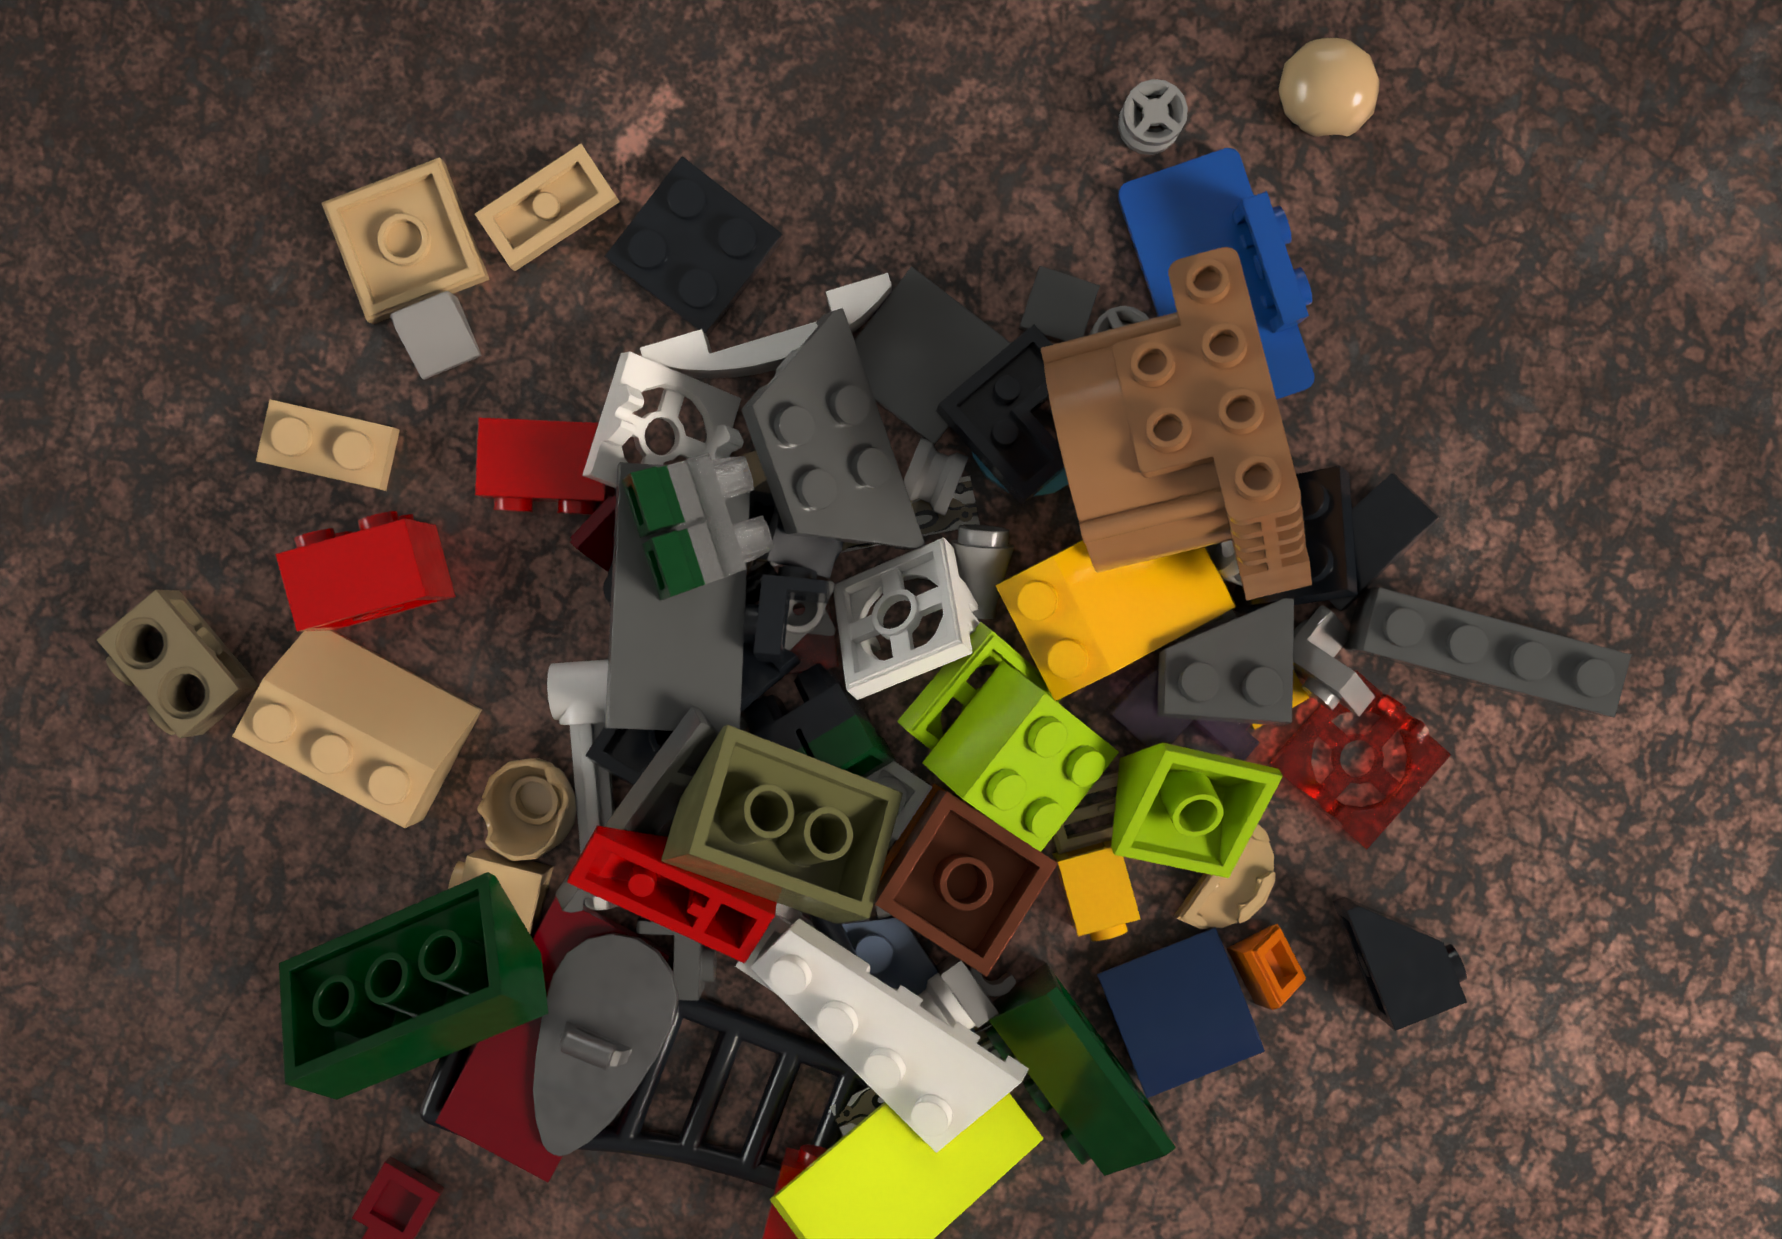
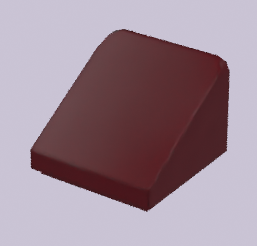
M615 495L613 497L609 496L570 537L572 539L570 543L577 550L607 572L613 561Z

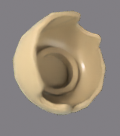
M1321 38L1306 43L1284 64L1279 84V96L1285 115L1307 134L1314 137L1325 135H1344L1347 137L1357 132L1374 114L1380 82L1371 56L1352 41L1342 38Z
M540 758L513 760L502 766L489 777L482 795L483 800L477 807V811L484 818L488 830V836L485 840L486 844L491 850L511 861L537 859L562 843L575 824L577 811L576 797L564 772L560 768H556L553 763Z

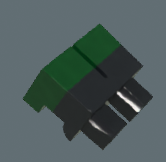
M821 663L815 664L797 675L794 683L804 704L787 713L782 700L773 694L759 698L744 709L751 734L866 778L896 760L885 739L877 735L864 711L865 705L862 698L857 700L852 696L834 673Z

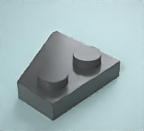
M1281 599L1159 652L1157 717L1285 726L1292 723L1294 599Z

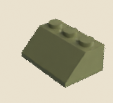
M725 725L720 730L680 797L661 861L836 924L870 919L903 793L733 726Z

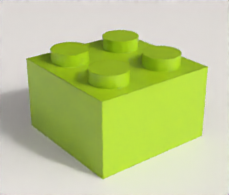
M1002 660L922 764L967 803L1041 852L1119 751L1047 693Z

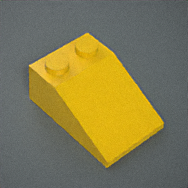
M1081 540L995 585L1055 701L1120 670L1236 607L1206 547L1097 573L1091 562L1086 544Z

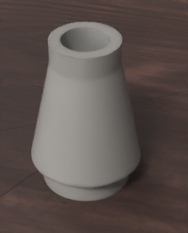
M964 524L959 525L958 539L951 541L955 551L959 577L967 584L978 604V610L973 611V615L977 619H994L1000 595L995 585L1004 581L1014 550V545L1008 544L1010 530L997 526Z

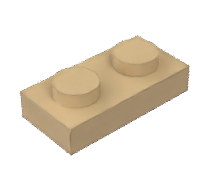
M579 144L476 212L475 215L509 267L515 272L620 201L583 145Z
M270 399L256 461L386 491L400 430L390 426Z

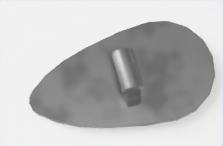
M619 933L590 937L566 954L553 975L547 996L549 1014L542 1016L533 1086L535 1117L542 1144L553 1155L564 1156L572 1153L590 1142L612 1122L633 1095L658 1057L675 1022L679 995L674 972L661 953L639 937Z

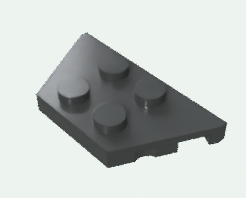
M840 308L824 314L816 322L818 327L800 348L790 352L777 367L775 377L768 385L760 387L741 410L787 535L810 538L826 537L840 542L895 546V549L902 550L920 548L925 545L844 309Z
M691 706L604 827L665 837L669 836L680 797L719 734L700 708ZM568 876L555 892L562 911L569 913L582 911L584 899L597 897L568 884Z

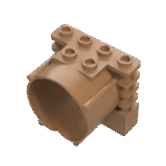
M1221 247L1178 259L1170 265L1168 275L1177 312L1041 348L1048 395L1060 451L1079 520L1083 542L1086 544L1091 562L1097 573L1231 540L1246 601L1312 585L1310 560L1306 549L1301 492L1240 258L1233 248Z

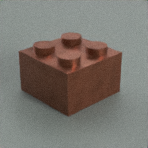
M938 790L880 880L874 904L987 977L1058 863L948 791Z

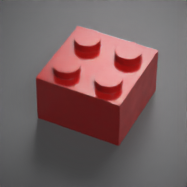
M388 511L359 519L360 531L357 532L345 531L335 533L334 528H328L295 537V549L275 555L296 631L338 630L455 598L456 595L436 524L415 521L413 514L398 516L397 511Z

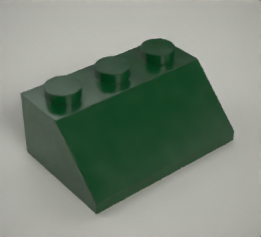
M1047 962L1017 983L1008 993L993 1001L998 1014L989 1020L992 1026L985 1030L987 1037L1004 1060L1008 1056L1012 1058L1016 1056L1021 1064L1029 1068L1027 1072L1030 1077L1023 1081L1024 1087L1044 1114L1054 1108L1068 1126L1060 1134L1082 1165L1092 1159L1102 1174L1106 1176L1166 1156L1176 1148L1157 1111L1146 1099L1143 1092Z

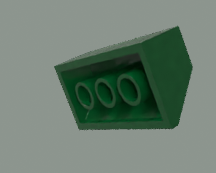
M489 872L279 963L285 1084L335 1100L549 1014L541 952L497 877Z

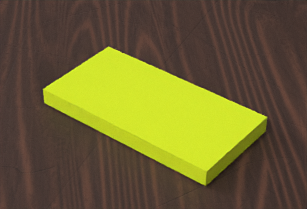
M1008 1093L936 1153L884 1102L769 1200L798 1239H934L1044 1138L1012 1095Z

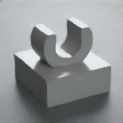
M952 954L936 965L941 977L977 1028L998 1014L989 996L1005 995L1016 983L1010 971L1003 974L998 980H986L980 972L969 965L967 966L965 962Z

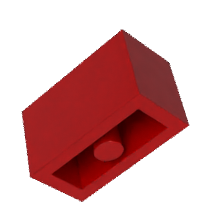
M478 417L475 495L494 499L495 511L530 513L533 512V501L558 502L557 513L592 515L596 511L597 504H602L609 496H614V487L582 476L599 423Z

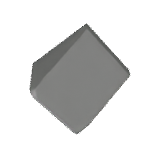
M449 291L442 292L390 314L392 323L423 380L482 356L458 297Z

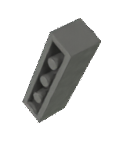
M1380 587L1367 588L1358 597L1349 630L1350 637L1345 645L1346 650L1579 712L1614 718L1632 654Z

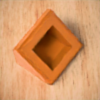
M1278 924L1269 926L1226 948L1256 1005L1271 1010L1280 1008L1306 980V976Z

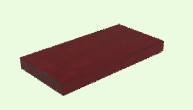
M556 896L533 938L541 952L546 997L548 996L553 975L566 954L590 937L609 933L639 937L657 949L666 962L672 952L584 905L583 910L579 912L569 913L562 911ZM541 1016L476 1044L435 1123L549 1183L563 1156L553 1155L543 1146L535 1117L533 1086Z

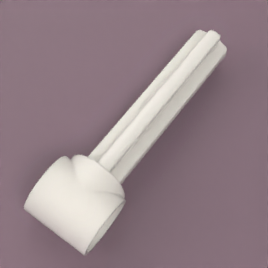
M608 659L552 663L548 670L547 692L552 717L554 720H559L560 725H570L580 853L584 850L597 826L604 827L615 812L612 774L594 764L585 756L605 726ZM599 897L584 899L586 907L593 910H608L618 907Z

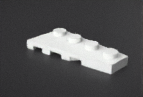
M801 919L794 922L750 967L936 1153L1022 1083L1029 1069L1011 1056H1008L1004 1062L978 1045L977 1042L980 1036L959 1022H956L952 1028L920 1007L923 1001L922 998L902 985L896 989L883 983L870 974V964Z

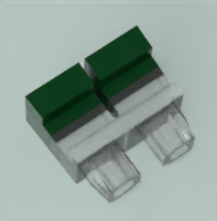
M706 453L658 468L654 466L631 472L622 480L640 538L693 521L697 522L696 526L651 538L642 544L660 601L746 570L745 563L751 562L774 549L773 540L763 516L732 525L724 501L754 490L752 475L744 456L719 458L711 461L710 454Z

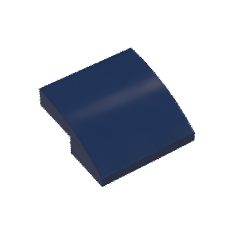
M1216 927L1097 974L1146 1099L1265 1052Z

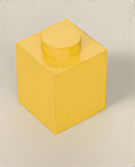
M1112 840L1063 854H1052L1054 861L1058 863L1056 869L1072 927L1078 937L1089 934L1091 941H1102L1123 935L1128 931L1126 923L1141 920L1124 857L1114 855L1111 848Z

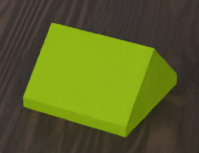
M1163 742L1121 757L1111 841L1112 851L1117 856L1229 878L1283 775L1278 768Z

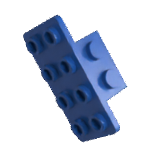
M1224 148L1124 183L1118 192V201L1157 316L1160 317L1177 312L1168 275L1169 267L1174 261L1221 247L1233 248L1240 258L1276 400L1311 387L1315 375L1298 324L1309 316L1306 306L1312 304L1311 288L1301 267L1293 269L1285 245L1291 243L1292 237L1284 210L1281 206L1272 208L1267 191L1253 195L1240 154L1233 148Z

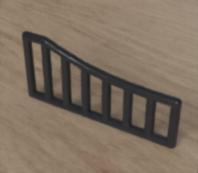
M533 933L530 934L531 937H532V939H533L534 936H535V934H533ZM701 997L698 1001L678 1000L675 1022L662 1049L633 1095L623 1106L616 1127L606 1126L590 1142L577 1150L618 1152L684 1163L775 1190L782 1164L766 1160L765 1158L801 1063L837 1077L811 1145L829 1149L838 1142L842 1132L830 1106L836 1104L835 1114L839 1116L847 1106L852 1095L858 1093L860 1086L865 1088L871 1087L825 1044ZM683 1019L718 1031V1036L680 1136L641 1130ZM744 1041L778 1055L742 1150L739 1152L704 1141L741 1043ZM471 1045L439 1058L420 1107V1117L425 1123L453 1134L456 1133L435 1123L460 1076Z

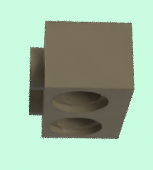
M180 590L153 591L96 639L109 654L106 657V663L113 674L126 685H135L150 703L147 706V712L155 724L170 735L176 734L179 739L203 735L259 687V684ZM153 627L159 630L164 641L163 650L157 659L152 658L145 647L146 635ZM193 675L201 680L205 688V698L199 708H195L189 703L185 693L186 684Z

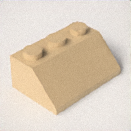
M334 630L304 631L262 679L232 737L397 825L407 828L425 819L482 709Z

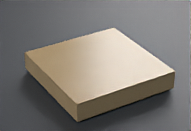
M440 157L322 202L365 318L371 324L389 319L390 314L442 292L449 291L454 294L490 280L446 164Z

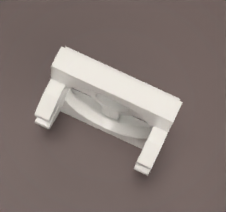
M630 351L621 353L582 476L616 488L617 465L620 462L628 463L624 458L622 446L630 437H634L636 449L643 456L641 464L663 465L664 462L673 460L679 455L699 463L698 468L735 471L736 465L729 462V456L733 451L735 452L742 448L744 443L739 430L733 428L741 398ZM659 387L664 388L657 411L647 413L642 418L632 414L643 407L644 399L641 394L643 391ZM684 396L694 403L703 417L707 433L705 443L688 437L685 434L684 426L678 418ZM656 418L667 421L673 428L675 435L674 445L665 455H657L652 452L645 441V430L648 424Z
M944 537L834 584L833 592L846 690L857 700L973 653L970 634L976 631L975 628L980 622L972 612L978 610V604L967 584L959 577L954 548ZM915 578L931 580L938 587L915 596L909 590H905L904 581ZM883 593L884 595L875 604L872 615L867 616L870 607ZM899 601H910L911 611L904 623L896 628H884L883 619L886 611ZM943 608V617L934 636L927 644L914 649L912 633L919 626L922 617ZM880 634L891 641L893 658L885 661L879 660L873 654V652L881 650L880 644L875 637Z

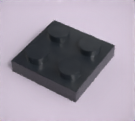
M682 156L604 257L696 330L702 329L708 337L780 245L784 237L776 228Z

